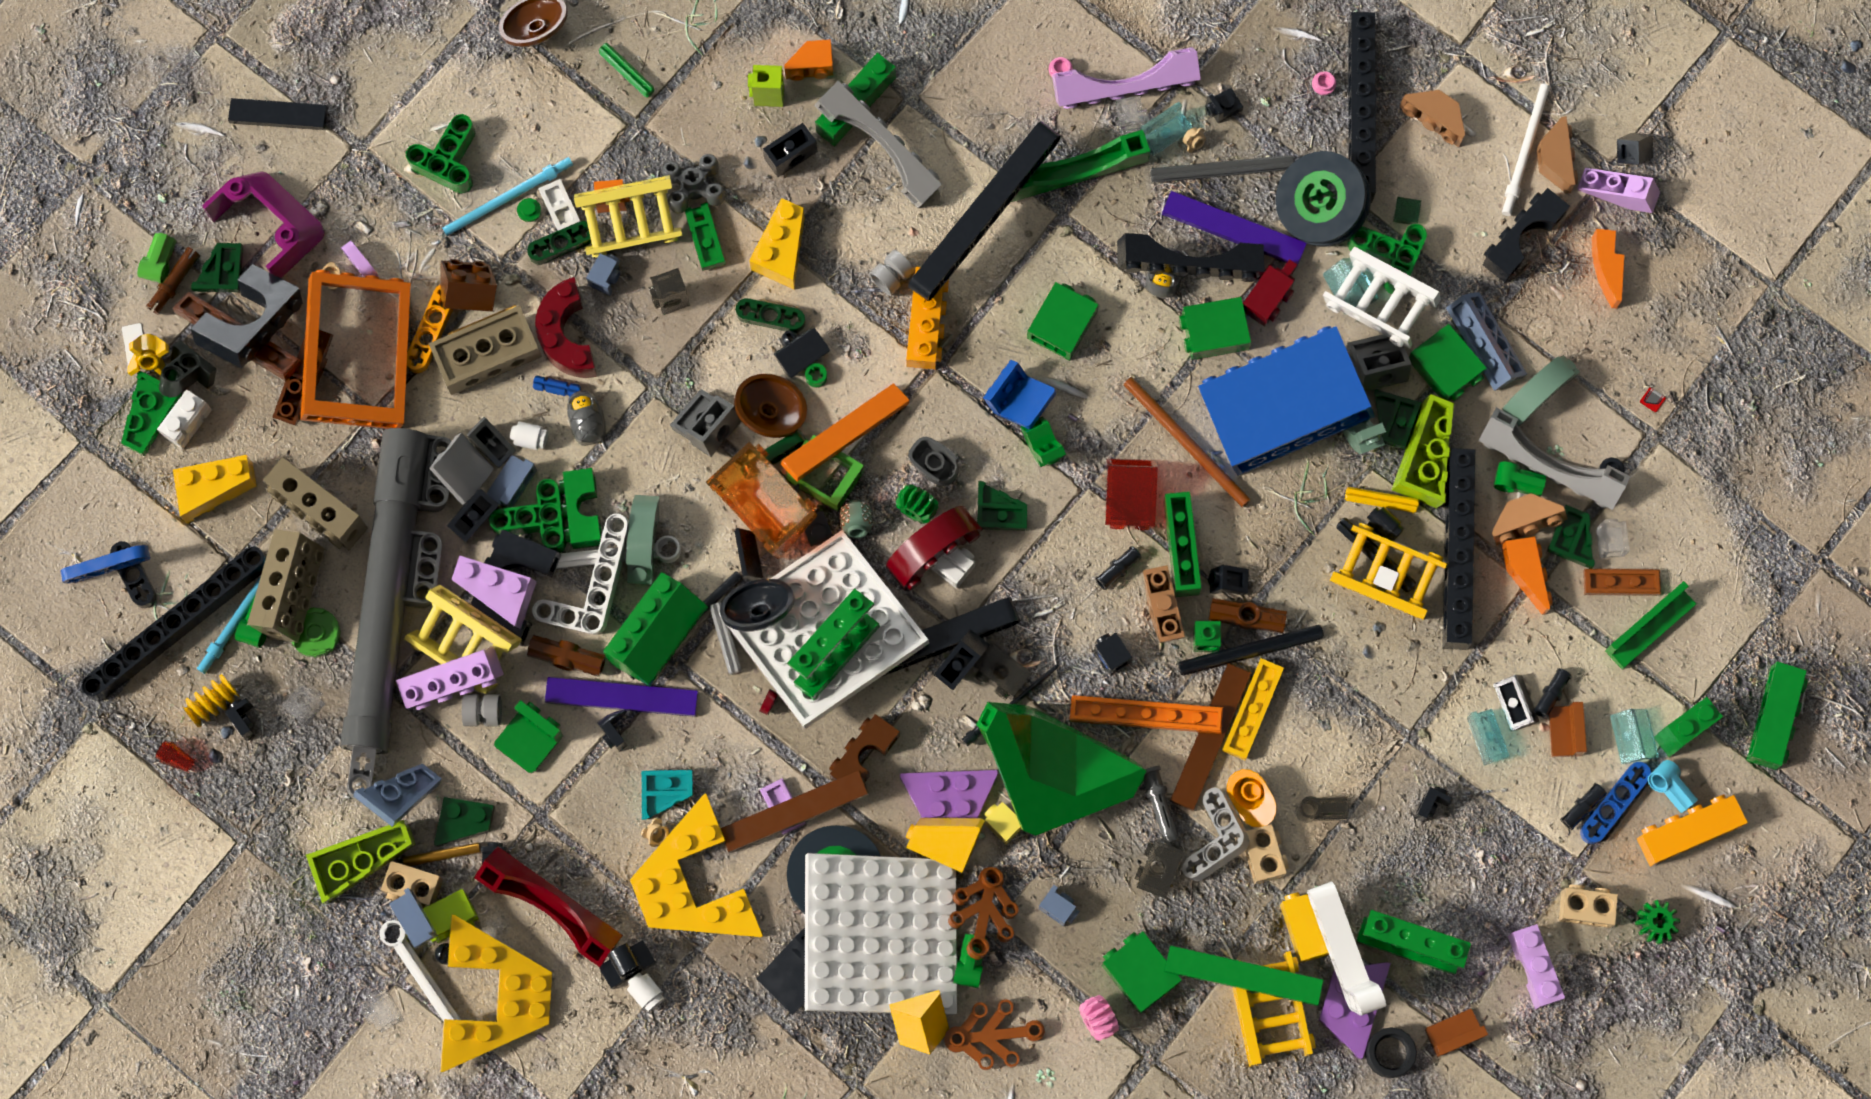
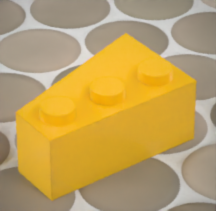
M781 198L749 260L751 271L794 290L805 220L803 207Z
M247 455L173 469L179 513L186 524L194 521V518L214 510V507L227 500L230 501L257 486L253 462Z

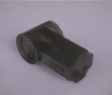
M1308 796L1298 803L1295 813L1297 818L1304 823L1348 820L1349 804L1347 797L1316 798ZM1310 804L1314 808V815L1306 814L1303 810V805Z

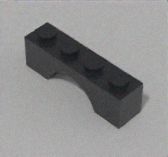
M1549 188L1542 194L1538 192L1529 202L1532 206L1527 211L1521 210L1514 221L1517 223L1512 228L1507 226L1499 236L1501 241L1496 246L1491 244L1483 254L1486 258L1482 265L1504 283L1514 274L1524 260L1519 246L1520 236L1533 229L1552 231L1566 215L1570 207L1569 204Z

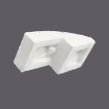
M561 179L538 188L557 230L580 221Z

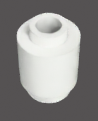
M519 421L517 426H512L510 439L514 440L515 446L533 450L544 449L548 439V430L543 429V426Z
M638 973L628 981L630 986L627 990L642 1009L646 1008L650 1012L664 1001V997L661 995L663 992L647 973L644 975Z

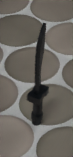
M1056 664L1009 704L1020 702L1042 684L1059 665ZM978 726L973 730H969L962 738L967 747L972 743L974 744L978 737L982 735Z

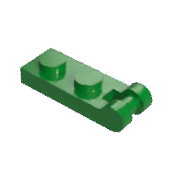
M707 202L700 204L701 206L692 209L688 207L685 211L702 271L726 265ZM704 216V220L695 222V218Z

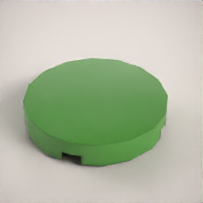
M309 608L299 642L291 643L298 652L307 657L318 658L325 656L335 649L340 640L341 630L339 622L333 614L323 608Z

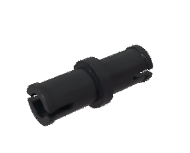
M1130 546L1117 560L1113 559L1110 562V566L1095 578L1096 583L1103 590H1107L1119 577H1124L1127 574V570L1142 558L1139 551L1135 547Z
M1561 668L1556 670L1549 685L1545 686L1542 690L1543 695L1533 710L1536 715L1544 719L1549 717L1556 702L1560 701L1563 697L1562 692L1572 677L1569 672Z
M1594 783L1581 799L1577 798L1574 801L1575 805L1560 821L1568 829L1573 830L1586 815H1590L1593 812L1592 808L1607 795V792L1599 784Z

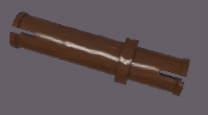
M190 247L186 248L164 282L159 283L157 286L158 290L146 304L150 311L158 303L153 313L159 315L168 300L176 295L175 290L197 259L200 258L198 252L195 251L191 258L188 259L193 249Z

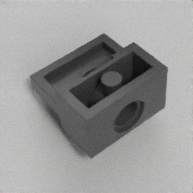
M1383 334L1347 343L1346 349L1365 392L1409 381L1412 364L1404 346L1398 347L1389 341L1390 338Z
M700 389L670 426L672 430L690 440L694 447L712 457L742 421L738 417L734 405L718 395L714 397Z

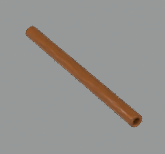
M1130 377L1123 384L1242 508L1250 502L1251 499L1133 377Z

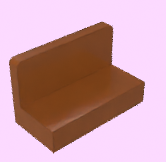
M1573 702L1570 706H1554L1549 714L1552 757L1583 756L1587 752L1583 702Z
M1468 1009L1425 1029L1437 1058L1488 1035L1485 1026L1480 1027L1472 1009Z

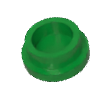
M526 198L518 204L517 214L521 220L533 222L540 217L541 206L535 199Z

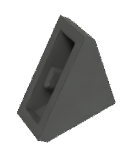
M485 417L467 434L471 444L497 467H500L516 451Z

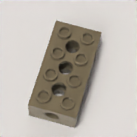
M520 305L428 343L451 395L542 357ZM512 338L511 342L504 343L506 339ZM490 348L489 351L481 353L483 349ZM461 358H467L464 362H458Z
M283 457L263 479L268 486L266 491L272 495L271 497L282 506L285 504L300 520H303L305 517L304 520L310 524L309 526L320 535L323 533L338 549H341L343 546L350 551L368 529L357 513Z
M274 529L247 625L271 639L298 643L304 629L306 613L310 608L312 592L317 583L319 567L324 559L325 548L300 532Z

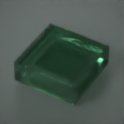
M1397 197L1393 222L1409 225L1418 224L1422 200Z

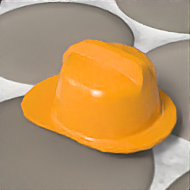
M1241 769L1234 772L1227 782V793L1240 817L1246 824L1252 827H1263L1271 823L1276 815L1277 804L1267 782L1262 776L1252 770Z

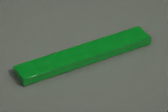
M1171 945L1164 971L1314 1006L1319 1004L1323 979Z

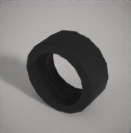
M1390 1027L1381 1029L1370 1038L1366 1046L1365 1055L1367 1063L1373 1072L1381 1077L1391 1079L1400 1077L1411 1070L1416 1061L1417 1050L1415 1042L1408 1033L1402 1029ZM1390 1037L1401 1041L1406 1049V1059L1403 1064L1392 1069L1381 1065L1376 1057V1048L1379 1042Z

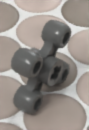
M703 155L699 160L698 168H688L685 171L681 169L677 162L670 161L664 164L662 168L663 176L670 175L672 184L678 183L681 185L679 191L672 192L668 197L671 211L677 214L683 213L688 208L689 199L695 200L703 196L713 206H719L724 202L725 191L723 187L717 183L709 184L706 182L709 176H714L719 170L718 160L714 155Z

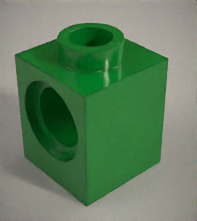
M1195 621L1193 627V652L1219 651L1221 647V621Z

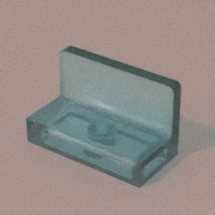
M1177 102L1141 126L1140 130L1144 131L1152 156L1183 137L1192 128L1191 124L1181 113L1182 104L1180 102Z
M1350 258L1341 259L1323 273L1334 296L1353 268ZM1361 272L1344 299L1346 303L1354 307L1358 305L1371 284L1365 272ZM1377 294L1374 296L1370 304L1379 299Z
M1490 709L1480 713L1472 712L1467 717L1483 764L1487 765L1508 758L1509 753L1493 710Z
M1628 709L1610 715L1621 764H1630L1643 759H1657L1659 757L1647 709Z

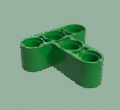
M465 114L454 116L434 150L420 144L409 146L406 151V159L411 169L457 193L462 194L470 191L473 186L472 177L468 169L460 164L476 134L470 117ZM461 126H468L467 130L463 132L458 131ZM449 146H457L452 152L446 151ZM416 156H424L421 161H413ZM438 166H445L440 172L434 171ZM459 176L466 177L462 182H455Z
M1411 224L1405 230L1402 240L1399 241L1362 226L1357 233L1349 238L1348 249L1351 252L1356 247L1410 276L1426 240L1427 232L1422 225ZM1409 235H1416L1420 241L1414 242L1410 240ZM1354 238H1363L1366 243L1358 244ZM1377 247H1385L1388 253H1380ZM1400 256H1407L1411 262L1405 263L1401 261ZM1389 282L1384 284L1385 290L1393 294L1395 291L1394 285Z
M544 479L537 485L538 504L502 508L491 513L489 522L496 534H500L502 529L515 535L541 532L542 543L545 547L559 553L566 548L562 495L558 484L552 479ZM546 489H555V493L551 497L543 496ZM550 512L558 513L557 518L553 521L545 520ZM524 516H533L529 524L521 523V519ZM502 518L508 519V523L504 527L496 526L498 520ZM559 536L560 541L557 544H548L549 538Z

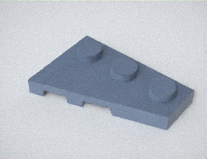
M422 763L397 773L394 778L386 781L382 779L375 782L374 786L366 789L363 787L357 789L353 797L393 827L438 787L442 778Z

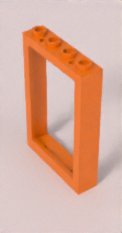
M317 270L311 273L308 279L301 402L302 421L384 429L401 428L403 426L411 283L404 282L403 279L399 278L382 280L374 275H368L364 278L356 277L353 273L330 274V271ZM321 285L399 294L394 408L315 400Z

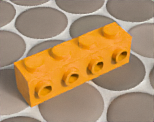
M920 267L915 268V273L919 270ZM949 279L930 301L925 300L913 291L906 357L907 367L936 370V362H941L942 347H938L939 338L944 339L945 324H940L941 315L946 316L947 301H943V292L948 293Z
M1724 794L1710 800L1712 805L1703 808L1702 804L1687 810L1689 815L1680 818L1679 814L1664 820L1666 825L1657 828L1656 824L1641 830L1643 835L1638 837L1637 841L1649 866L1651 867L1747 824L1748 822L1735 796L1732 795L1726 798Z

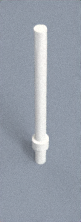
M1547 84L1540 85L1512 181L1507 186L1505 192L1506 200L1502 210V214L1505 216H1511L1515 201L1519 199L1521 193V181L1550 86Z

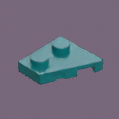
M693 770L641 771L642 820H647L693 796Z

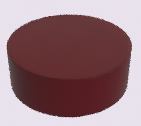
M769 689L759 712L769 715L778 696L776 691Z

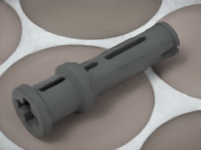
M1158 765L1147 768L1144 775L1145 796L1151 799L1163 843L1168 844L1178 841L1180 839L1177 835L1165 796L1167 787L1163 786L1159 773L1161 767Z

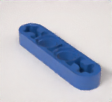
M148 545L133 546L65 567L60 570L62 583H77L151 559Z
M1635 762L1626 769L1582 825L1580 835L1584 842L1596 844L1605 837L1648 782L1651 770L1647 764ZM1633 769H1642L1641 775L1644 779L1640 777L1632 785L1629 781L1635 775ZM1621 786L1626 787L1630 792L1629 799H1620L1616 794L1617 788ZM1603 806H1610L1614 809L1615 816L1613 819H1605L1602 816L1601 809ZM1599 821L1602 823L1596 831V834L1599 836L1589 837L1587 827L1591 829Z

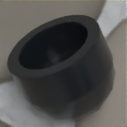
M793 330L786 331L781 337L782 346L784 347L790 343L788 335H791L793 340L800 335Z
M443 943L436 948L435 957L441 964L448 965L449 944ZM448 947L444 960L440 959L444 948Z

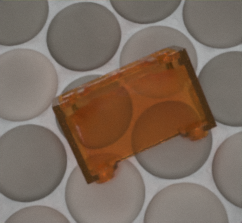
M749 441L711 476L706 483L755 534L757 539L764 544V548L772 556L779 559L818 516L815 512L818 507L809 498L804 500L766 459L769 454L760 444L754 446Z

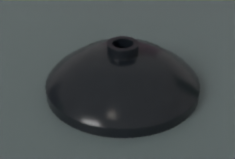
M754 580L735 588L724 598L720 606V615L723 622L732 629L744 632L764 630L779 623L788 615L794 605V593L787 583L780 580Z

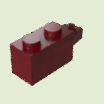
M1289 259L1282 270L1278 267L1275 269L1269 265L1243 302L1245 314L1264 327L1269 321L1274 322L1281 312L1279 306L1283 301L1287 303L1294 293L1292 286L1295 278L1292 277V274L1298 264Z

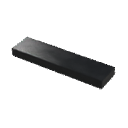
M231 98L228 122L230 124L325 130L328 108L322 104Z

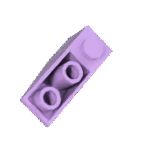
M1591 168L1584 169L1577 188L1578 191L1629 210L1653 213L1660 194V190L1653 178Z

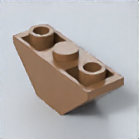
M1440 90L1405 94L1400 108L1407 116L1418 119L1426 129L1437 132L1447 143L1454 144L1457 147L1462 144L1465 131L1460 106L1457 101Z
M1567 116L1561 117L1543 137L1536 149L1539 173L1563 192L1571 193L1575 184L1578 183L1577 170H1573L1572 162L1575 161L1574 147H1570L1572 127L1567 124Z
M1530 493L1506 503L1492 531L1496 546L1499 544L1503 545L1505 541L1515 540L1524 535L1532 536L1538 533L1540 529L1548 526H1559L1563 521L1567 520L1564 506Z
M1168 566L1143 570L1147 604L1159 642L1164 643L1185 638Z

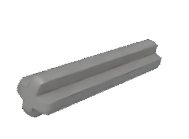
M721 602L710 605V611L728 673L730 675L738 674L742 669L731 631L719 615Z

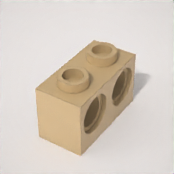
M1272 824L1246 831L1250 841L1245 854L1254 885L1284 877L1286 870L1289 869L1286 855H1281L1278 845L1282 843L1278 830H1274ZM1256 837H1266L1269 845L1265 848L1259 847L1255 841ZM1266 860L1273 861L1276 865V870L1274 872H1267L1263 868V862Z
M391 861L381 891L387 894L386 899L394 901L405 894L404 890L409 888L414 892L422 908H425L436 902L443 879L438 875ZM403 877L405 879L404 886L398 890L394 889V881L397 878ZM428 885V894L425 897H418L417 891L419 887Z
M1569 885V888L1561 891L1559 922L1611 928L1615 925L1618 894H1611L1610 889L1595 888V891L1585 890V886ZM1571 898H1577L1581 902L1580 910H1575L1571 907ZM1597 901L1605 903L1607 907L1606 913L1597 911L1595 906Z

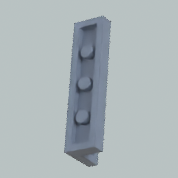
M1479 292L1462 295L1446 307L1468 347L1486 366L1487 369L1484 374L1494 391L1500 390L1509 382L1522 379L1527 375Z

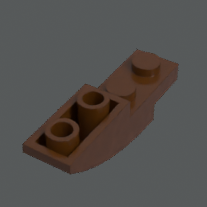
M319 330L316 387L328 361L326 355L334 336L322 330ZM305 337L297 356L301 361V366L285 381L272 416L275 419L295 426L301 419Z

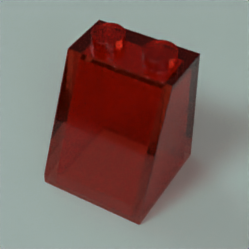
M1106 458L1105 525H1110L1111 529H1125V526H1135L1136 530H1149L1150 526L1155 527L1158 477L1156 460Z

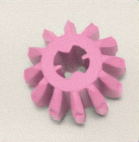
M1103 996L1091 997L1080 1005L1079 1010L1083 1022L1096 1040L1107 1039L1119 1031L1115 1014Z

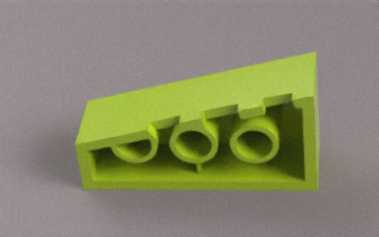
M1432 394L1422 402L1393 483L1392 491L1407 497L1416 498L1419 502L1434 508H1438L1445 503V483L1447 482L1448 474L1446 472L1447 460L1450 452L1449 437L1452 429L1454 403Z
M401 820L393 827L387 825L307 854L306 857L322 904H328L415 846L416 843L408 821Z

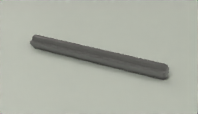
M1292 155L1159 167L1151 169L1150 177L1152 182L1279 171L1287 170L1294 162Z

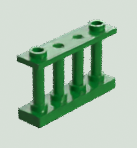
M855 588L787 662L792 669L800 674L794 681L795 687L812 700L818 697L880 627L879 623L867 614L874 606V603Z
M1370 910L1368 918L1363 917L1356 939L1357 943L1452 975L1456 974L1458 967L1464 968L1471 946L1470 942L1374 910Z

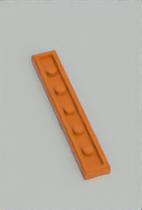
M894 383L784 458L781 461V465L798 482L909 404L910 400Z
M1072 695L1070 722L1221 734L1223 707Z

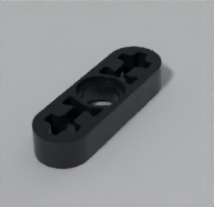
M120 541L111 547L110 553L132 546L127 542ZM139 563L119 569L118 573L132 601L140 608L153 606L157 597L156 592L142 564ZM131 569H138L140 572L139 578L135 581L127 579V573ZM141 586L146 593H150L146 596V601L138 599L141 597V594L136 587Z

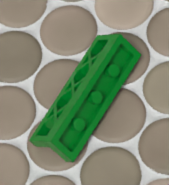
M1685 581L1679 584L1605 650L1621 669L1625 668L1696 605L1694 600L1685 592L1689 587Z

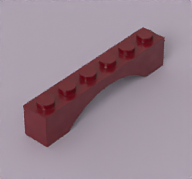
M499 846L484 860L474 877L494 893L521 899L545 912L566 931L578 952L598 967H601L608 958L607 955L615 949L623 937L617 930Z

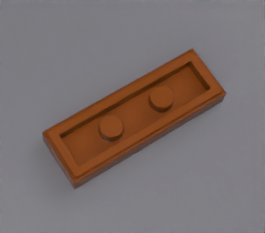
M1583 570L1584 595L1660 596L1661 594L1660 570Z

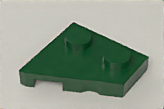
M217 243L211 252V257L206 260L201 268L202 273L197 281H193L191 285L192 291L240 293L237 280L241 277L243 245L241 243Z
M978 481L977 523L983 530L1027 531V504L1018 499L1011 498L1001 490L998 491L986 485L983 481Z
M444 797L434 845L440 847L452 841H460L473 835L490 832L495 806Z

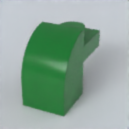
M1040 417L1030 429L1020 427L1027 445L1040 467L1054 464L1066 455L1063 446L1055 439L1051 426L1044 417Z

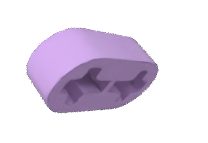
M352 241L341 247L344 254L364 278L368 275L378 276L374 268Z

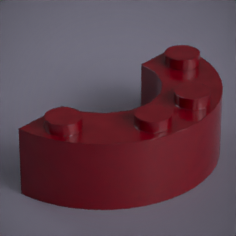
M572 277L555 285L543 297L536 313V334L545 356L557 369L574 377L593 378L597 377V372L590 346L572 343L564 336V326L567 319L574 312L583 309L576 279Z
M965 506L952 508L931 520L909 537L889 558L886 568L904 591L908 588L912 590L922 582L921 578L924 576V573L938 564L939 561L937 559L944 554H951L959 545L975 542L981 536L980 532L983 529Z

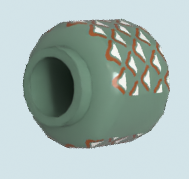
M851 500L845 504L840 510L842 531L851 538L866 536L873 527L870 506L860 500Z

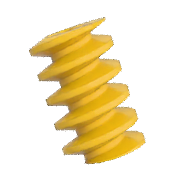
M222 674L219 675L220 684L214 680L211 681V690L205 686L202 687L203 696L194 692V702L189 698L185 699L187 707H182L198 728L202 727L200 718L209 722L211 720L209 712L217 716L219 715L218 706L226 710V700L233 703L236 701L234 695L240 697L229 680Z

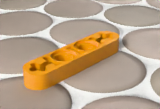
M440 285L435 288L407 352V367L413 373L424 372L433 357L429 344L423 345L420 343L421 336L428 333L433 335V341L440 339L453 310L444 309L440 306L442 303ZM434 312H440L443 315L442 320L438 323H432L429 320L430 315ZM418 347L419 349L423 350L420 355L422 364L417 363L416 366H414L412 359L418 358L420 354L419 350L416 349Z

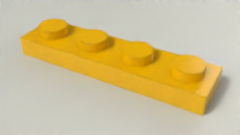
M1260 658L1222 749L1223 752L1244 761L1246 760L1283 672V667Z

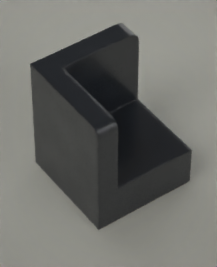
M1630 133L1617 139V163L1640 165L1653 158V135Z

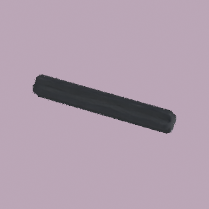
M1343 518L1336 528L1348 540L1354 543L1358 533L1351 531L1354 524L1347 518ZM1367 538L1361 551L1373 562L1379 547ZM1388 555L1386 556L1383 566L1397 571L1399 565ZM1406 574L1401 588L1408 593L1415 587L1416 581Z

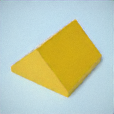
M939 990L889 1004L900 1045L931 1054L949 1030Z

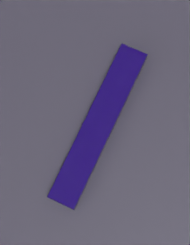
M1173 191L1170 192L1162 211V215L1236 244H1263L1265 255L1285 263L1290 259L1299 264L1307 244Z
M553 677L547 678L545 703L689 717H696L698 691Z

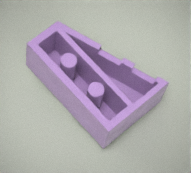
M459 556L451 579L519 629L522 627L537 582L530 577L463 556Z

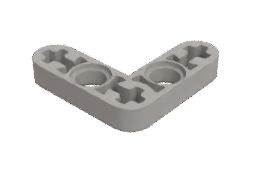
M1211 788L1205 792L1203 804L1219 837L1188 857L1182 866L1183 874L1193 881L1205 879L1243 853L1249 846V836L1229 797L1218 788ZM1216 796H1218L1217 802L1222 807L1221 809L1213 804ZM1230 814V823L1227 826L1222 827V818L1225 815ZM1236 836H1238V837H1239V838L1237 839L1238 844H1237V845H1234V843H1235V839H1234V838H1235ZM1215 849H1220V857L1217 860L1212 861V852ZM1197 864V865H1198V866L1196 867L1197 872H1196V873H1193V871H1194V865Z

